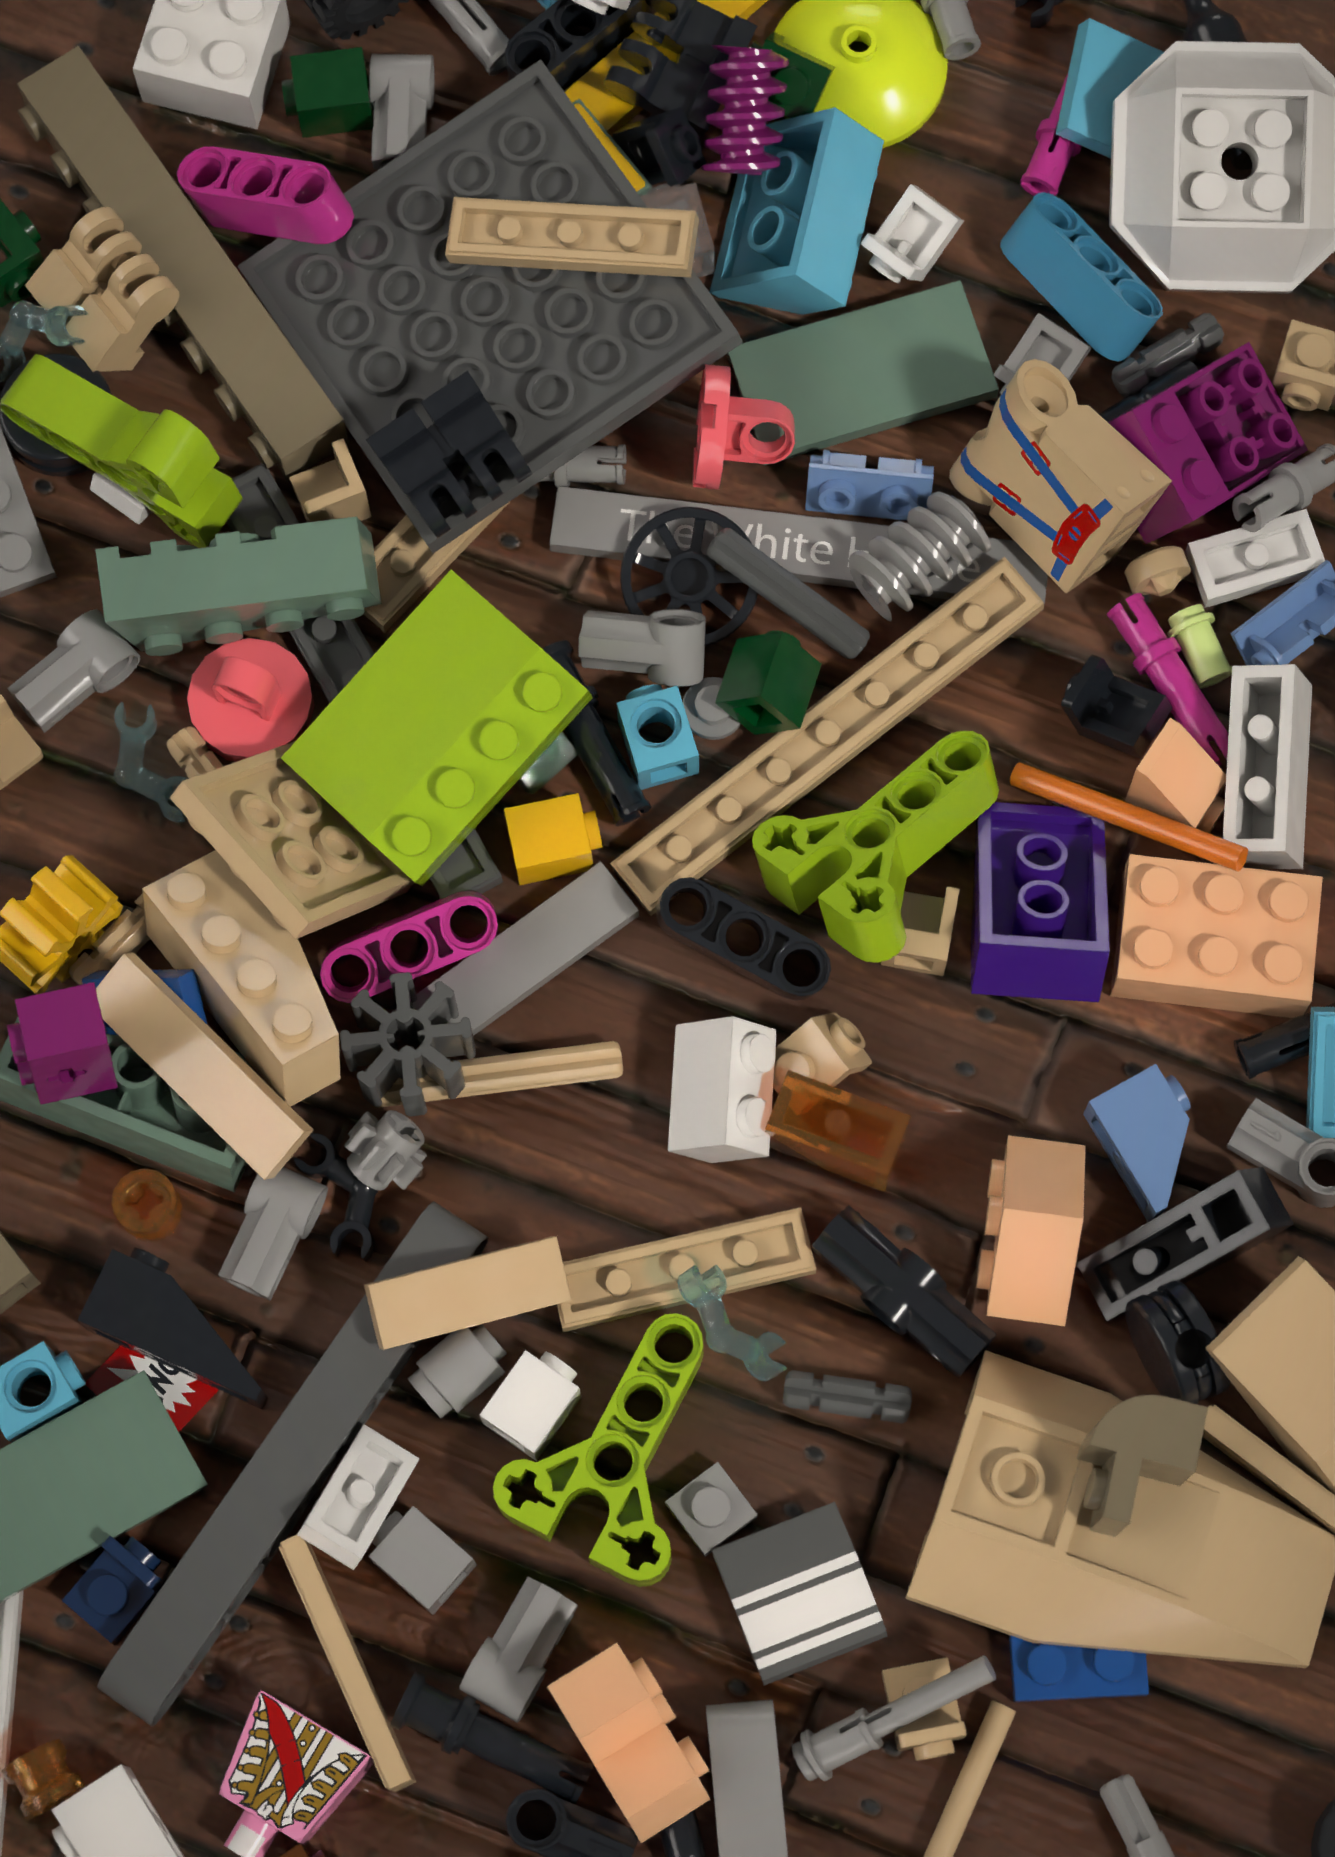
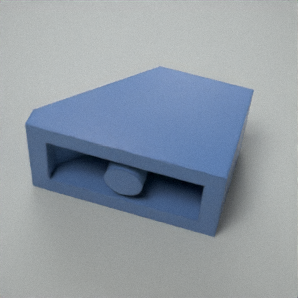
M1157 1064L1090 1100L1083 1114L1147 1222L1163 1214L1168 1206L1190 1120L1185 1111L1191 1108L1189 1099L1178 1080L1173 1075L1165 1078Z

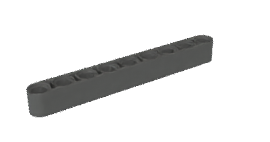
M433 1201L416 1220L374 1282L480 1255L484 1251L489 1237ZM366 1294L112 1658L98 1682V1690L151 1727L160 1721L176 1700L279 1550L280 1542L286 1540L348 1450L356 1434L363 1424H366L423 1341L419 1340L385 1350L379 1349Z

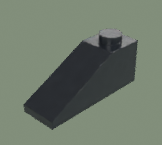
M1263 1167L1238 1170L1076 1264L1105 1319L1110 1321L1125 1313L1128 1301L1142 1294L1148 1295L1152 1291H1157L1159 1286L1171 1280H1178L1184 1284L1243 1254L1294 1225Z
M134 1247L130 1257L112 1249L78 1318V1321L84 1328L263 1410L268 1397L175 1279L166 1273L170 1264L158 1256Z

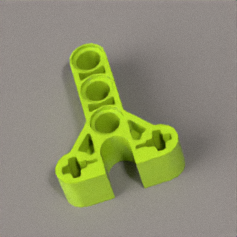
M35 354L0 400V410L19 427L118 484L161 518L172 531L198 548H206L210 545V542L215 538V534L219 533L243 500L232 478L213 468L220 458L205 434L190 421L167 409H164L160 414L140 411L42 355Z
M973 731L950 733L939 740L857 810L802 820L794 816L780 815L764 821L754 831L752 843L765 888L772 896L798 915L818 899L829 938L855 957L865 962L873 963L893 958L902 950L907 938L901 917L907 877L982 815L997 800L999 788L988 741L981 734Z
M677 1313L665 1314L654 1320L643 1336L591 1438L538 1462L521 1459L504 1465L496 1475L493 1484L494 1499L502 1515L511 1523L550 1543L567 1508L575 1499L587 1495L599 1497L607 1504L610 1513L607 1523L589 1555L590 1564L628 1584L638 1587L652 1586L661 1581L669 1571L672 1560L670 1541L664 1530L654 1522L645 1472L701 1366L704 1355L703 1337L698 1325L688 1316ZM677 1332L689 1338L693 1349L687 1359L679 1363H670L658 1356L655 1351L656 1344L662 1336L668 1333ZM648 1390L658 1395L663 1403L662 1410L658 1416L645 1422L631 1418L625 1410V1405L633 1393ZM611 1448L624 1450L633 1461L629 1473L620 1480L610 1481L603 1479L595 1470V1462L601 1452ZM528 1477L535 1479L534 1487L537 1494L543 1498L544 1503L552 1507L540 1501L534 1503L528 1500L522 1504L520 1509L513 1507L515 1500L508 1487L512 1482L517 1485H523ZM644 1538L651 1539L653 1541V1554L659 1560L655 1565L644 1562L639 1570L632 1569L630 1567V1554L617 1541L625 1545L630 1543L639 1546Z

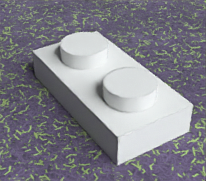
M1307 509L1279 516L1265 524L1257 532H1249L1242 527L1190 542L1185 551L1205 608L1299 581L1325 561Z
M363 1424L297 1535L354 1570L363 1558L419 1458Z

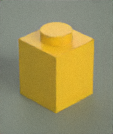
M579 793L504 808L519 885L582 873L593 867L591 850L603 848L595 810L583 813Z

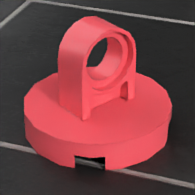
M705 364V369L702 372L696 425H698L697 442L693 455V487L719 490L724 460L773 464L784 460L792 453L795 445V422L790 409L782 403L772 400L730 396L731 370L728 366ZM770 422L780 426L784 434L775 441L763 442L755 439L750 431L755 425Z
M247 638L224 644L206 655L192 675L187 695L191 722L206 742V746L227 761L233 762L296 741L310 726L315 705L309 676L296 656L275 642L255 638Z

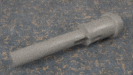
M983 1655L871 1713L865 1708H860L856 1713L815 1734L808 1729L801 1733V1741L792 1745L796 1763L808 1781L818 1777L826 1781L832 1778L833 1769L873 1749L876 1750L882 1747L883 1742L881 1738L996 1680L994 1669L987 1657Z

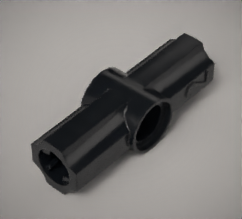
M850 1205L836 1215L812 1245V1250L862 1293L860 1298L872 1313L900 1335L907 1333L929 1355L931 1354L947 1371L953 1373L958 1379L977 1361L995 1339L997 1334L946 1290L947 1285L945 1281L927 1262L907 1248L900 1250L878 1228L864 1219Z

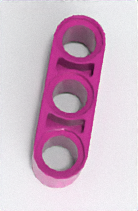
M209 146L191 152L184 158L178 168L177 177L179 184L205 222L211 226L313 244H328L337 241L352 226L354 214L351 205L329 170L317 162Z
M469 890L457 892L343 939L331 946L323 958L320 972L322 985L327 993L336 1000L351 1003L355 996L363 989H366L371 997L392 988L389 979L392 974L409 972L414 979L480 952L489 946L496 936L498 923L495 908L490 900L479 892ZM461 906H476L486 915V927L478 936L473 938L460 937L450 927L452 914ZM414 930L424 936L428 948L421 959L408 963L395 957L390 945L394 936L399 932ZM348 954L356 955L363 959L369 972L365 981L353 987L343 986L338 983L333 977L331 966L336 959Z

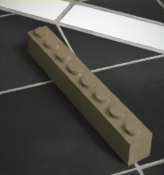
M75 47L18 82L17 85L25 105L17 110L22 122L36 142L46 138L56 153L50 156V160L61 179L69 188L78 183L88 197L87 200L82 202L86 213L88 214L101 207L113 208L124 222L123 232L133 233L141 243L142 249L140 254H149L159 266L158 276L168 277L178 289L180 296L176 306L161 321L166 327L174 323L178 325L187 338L180 343L187 358L199 374L207 370L211 372L220 385L214 390L217 400L233 422L240 417L244 419L253 432L251 436L247 437L248 443L266 469L276 465L288 482L290 481L289 477L306 471L334 453L332 442L343 438L345 443L348 444L349 440L344 419L80 47Z

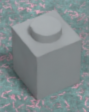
M414 1506L404 1517L398 1511H395L382 1523L372 1540V1543L377 1548L369 1556L375 1565L432 1615L436 1613L476 1567L474 1559Z

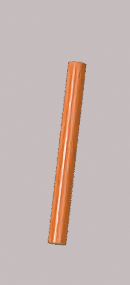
M1021 762L1015 765L1011 773V786L1239 872L1246 862L1248 848Z

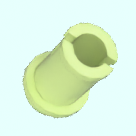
M1196 604L1180 610L1168 618L1171 629L1167 635L1169 638L1175 637L1181 646L1182 653L1195 682L1202 689L1231 676L1232 666L1229 665L1211 626L1215 621L1213 613H1206L1202 604Z

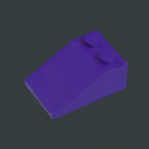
M994 802L989 809L976 819L970 945L971 994L1099 1002L1110 953L1105 826L1103 820L1069 807Z

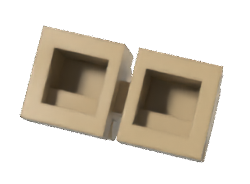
M111 207L95 209L82 217L74 225L70 232L69 240L63 248L53 249L25 284V287L55 325H66L61 332L93 372L97 370L99 372L133 370L145 353L140 345L154 325L173 310L180 296L178 289L168 277L158 276L159 266L149 254H140L142 249L141 243L133 233L123 232L124 222Z

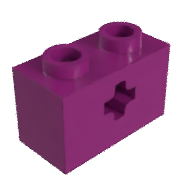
M94 982L15 999L19 1022L7 1025L15 1064L18 1067L22 1086L35 1084L40 1105L118 1088Z

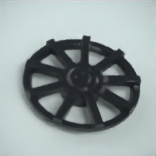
M700 507L671 509L647 521L629 542L622 559L620 571L622 596L629 613L633 615H644L637 603L663 593H668L671 596V601L666 610L679 609L681 605L687 604L691 611L702 614L701 604L703 601L709 600L732 620L712 633L706 634L705 630V646L727 638L743 625L756 604L758 593L748 587L745 601L740 610H737L716 592L715 588L718 583L744 582L730 572L717 571L715 567L717 562L702 553L701 546L706 520L718 524L724 529L731 528L751 543V541L736 523L718 512ZM681 518H695L691 544L687 551L679 548L666 525L667 522ZM655 529L671 554V559L668 562H662L637 552L642 542ZM635 563L662 573L663 581L633 592L631 585L632 564Z

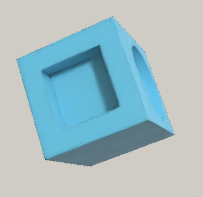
M658 684L643 686L628 693L626 700L617 702L618 724L636 782L641 790L699 774V754L678 686L663 689ZM653 722L664 723L673 730L671 737L661 743L648 742L639 733L644 726Z
M43 1341L0 1366V1429L5 1438L11 1443L83 1404L76 1390L86 1383L66 1350L56 1356L55 1352ZM36 1375L48 1376L51 1381V1391L48 1398L38 1406H24L20 1398L24 1383Z

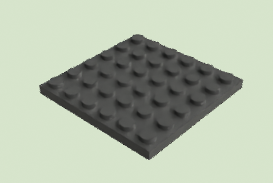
M541 59L345 192L344 196L353 209L354 219L350 229L340 239L328 244H313L278 238L238 265V268L293 349L344 419L345 425L432 553L447 545L705 369V364H713L743 343L739 332L693 269L691 278L449 263L445 256L454 197L648 208ZM468 370L533 474L518 483L506 466H495L491 475L502 490L503 495L493 501L483 486L479 488L473 484L467 475L472 470L466 461L462 464L459 460L452 463L453 470H451V473L456 480L461 477L469 487L470 495L468 498L477 512L466 518L454 501L446 500L442 502L439 510L451 530L437 539L380 462L366 439L411 408L415 410L426 428L434 424L421 402Z

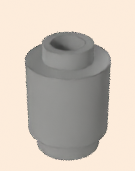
M483 1324L478 1326L473 1332L469 1328L453 1331L416 1362L419 1369L407 1379L435 1413L442 1418L453 1408L457 1413L501 1377L505 1371L498 1364V1361L507 1353Z

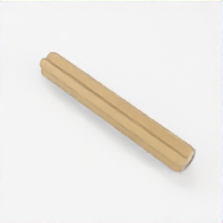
M609 1041L456 1060L461 1063L466 1084L465 1088L456 1098L618 1078L623 1073L621 1048L617 1042ZM428 1075L420 1078V1087L422 1088L425 1102L449 1099L446 1089ZM399 1078L381 1098L382 1105L379 1108L403 1105L399 1093L400 1089L404 1088L402 1079Z

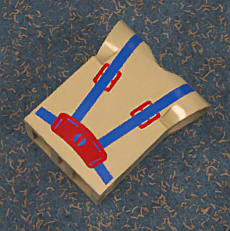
M1038 359L1025 361L995 403L988 427L977 431L951 467L949 477L954 488L963 496L979 504L991 506L989 515L1066 594L1116 557L1172 482L1166 474L1089 405H1078L1076 394L1069 380L1058 368Z

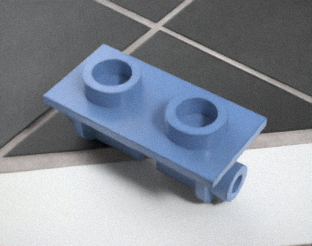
M823 450V456H810L805 511L907 520L908 512L914 507L921 506L927 509L926 503L928 497L932 494L934 466L922 465V459L905 460L879 457L878 469L865 468L866 456L833 453L830 450Z
M1328 560L1324 561L1230 633L1246 665L1288 664L1313 645V639L1318 635H1326L1335 628V571L1331 562Z

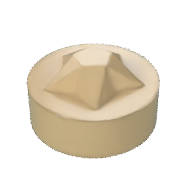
M1166 546L1137 557L1128 564L1124 573L1133 594L1142 593V595L1163 596L1171 593L1178 583L1190 574L1191 568L1182 548Z

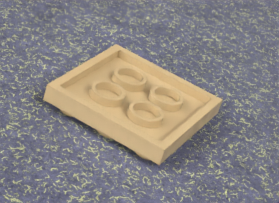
M294 742L183 780L170 799L187 817L191 827L203 835L228 863L232 873L245 882L270 910L274 920L280 926L287 929L295 939H298L405 894L415 882L368 841L281 759L284 753L293 745Z

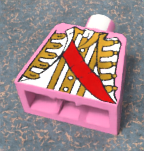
M260 1690L219 1792L221 1796L244 1809L224 1846L242 1857H264L279 1831L305 1845L368 1772L374 1763L372 1757Z

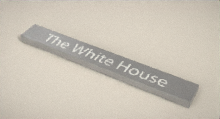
M558 486L549 545L551 552L622 560L629 542L647 521L671 509L700 507L718 512L732 520L744 531L752 545L802 582L857 588L850 573L848 563L850 555L859 550L869 553V541L876 536L888 538L889 526ZM681 518L666 523L679 548L683 551H687L690 548L695 518ZM708 520L705 523L701 551L705 555H708L707 549L711 541L723 529L720 525ZM656 529L646 537L637 551L640 554L662 562H668L671 559V554ZM989 538L992 549L987 553L982 552L970 542L966 547L971 556L972 564L968 567H963L950 557L947 563L952 573V579L948 582H944L933 572L927 575L933 589V593L928 597L949 600L1005 556L1045 604L1048 575L1012 540ZM716 563L715 567L717 571L729 572L721 565ZM913 587L907 590L909 595L926 597Z

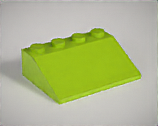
M450 570L284 753L281 759L411 880L423 886L593 697L589 690L453 570Z

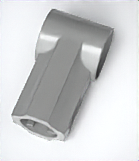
M371 55L370 102L371 108L374 109L371 155L374 170H379L426 138L427 112L433 109L434 104L433 55Z
M98 609L90 610L76 618L66 627L57 641V648L7 689L27 716L45 733L95 691L105 693L121 684L137 667L140 655L122 635L105 623L104 615Z
M684 609L660 610L652 613L650 616L588 610L583 616L579 635V657L582 667L648 674V679L652 682L666 686H691L703 681L706 617L701 613Z
M1255 1098L1236 1127L1227 1144V1149L1257 1167H1263L1267 1173L1296 1189L1300 1197L1308 1204L1319 1208L1335 1206V1186L1325 1187L1317 1184L1311 1178L1308 1169L1313 1162L1318 1160H1329L1335 1163V1139L1324 1138Z
M285 1167L271 1179L264 1180L257 1174L245 1202L244 1213L247 1215L218 1274L220 1279L247 1293L271 1301L299 1239H306L321 1213L326 1200L328 1186Z
M527 1577L494 1637H488L478 1650L460 1684L459 1690L518 1723L545 1677L547 1669L543 1667L572 1620L573 1614L578 1607L577 1604L547 1585Z

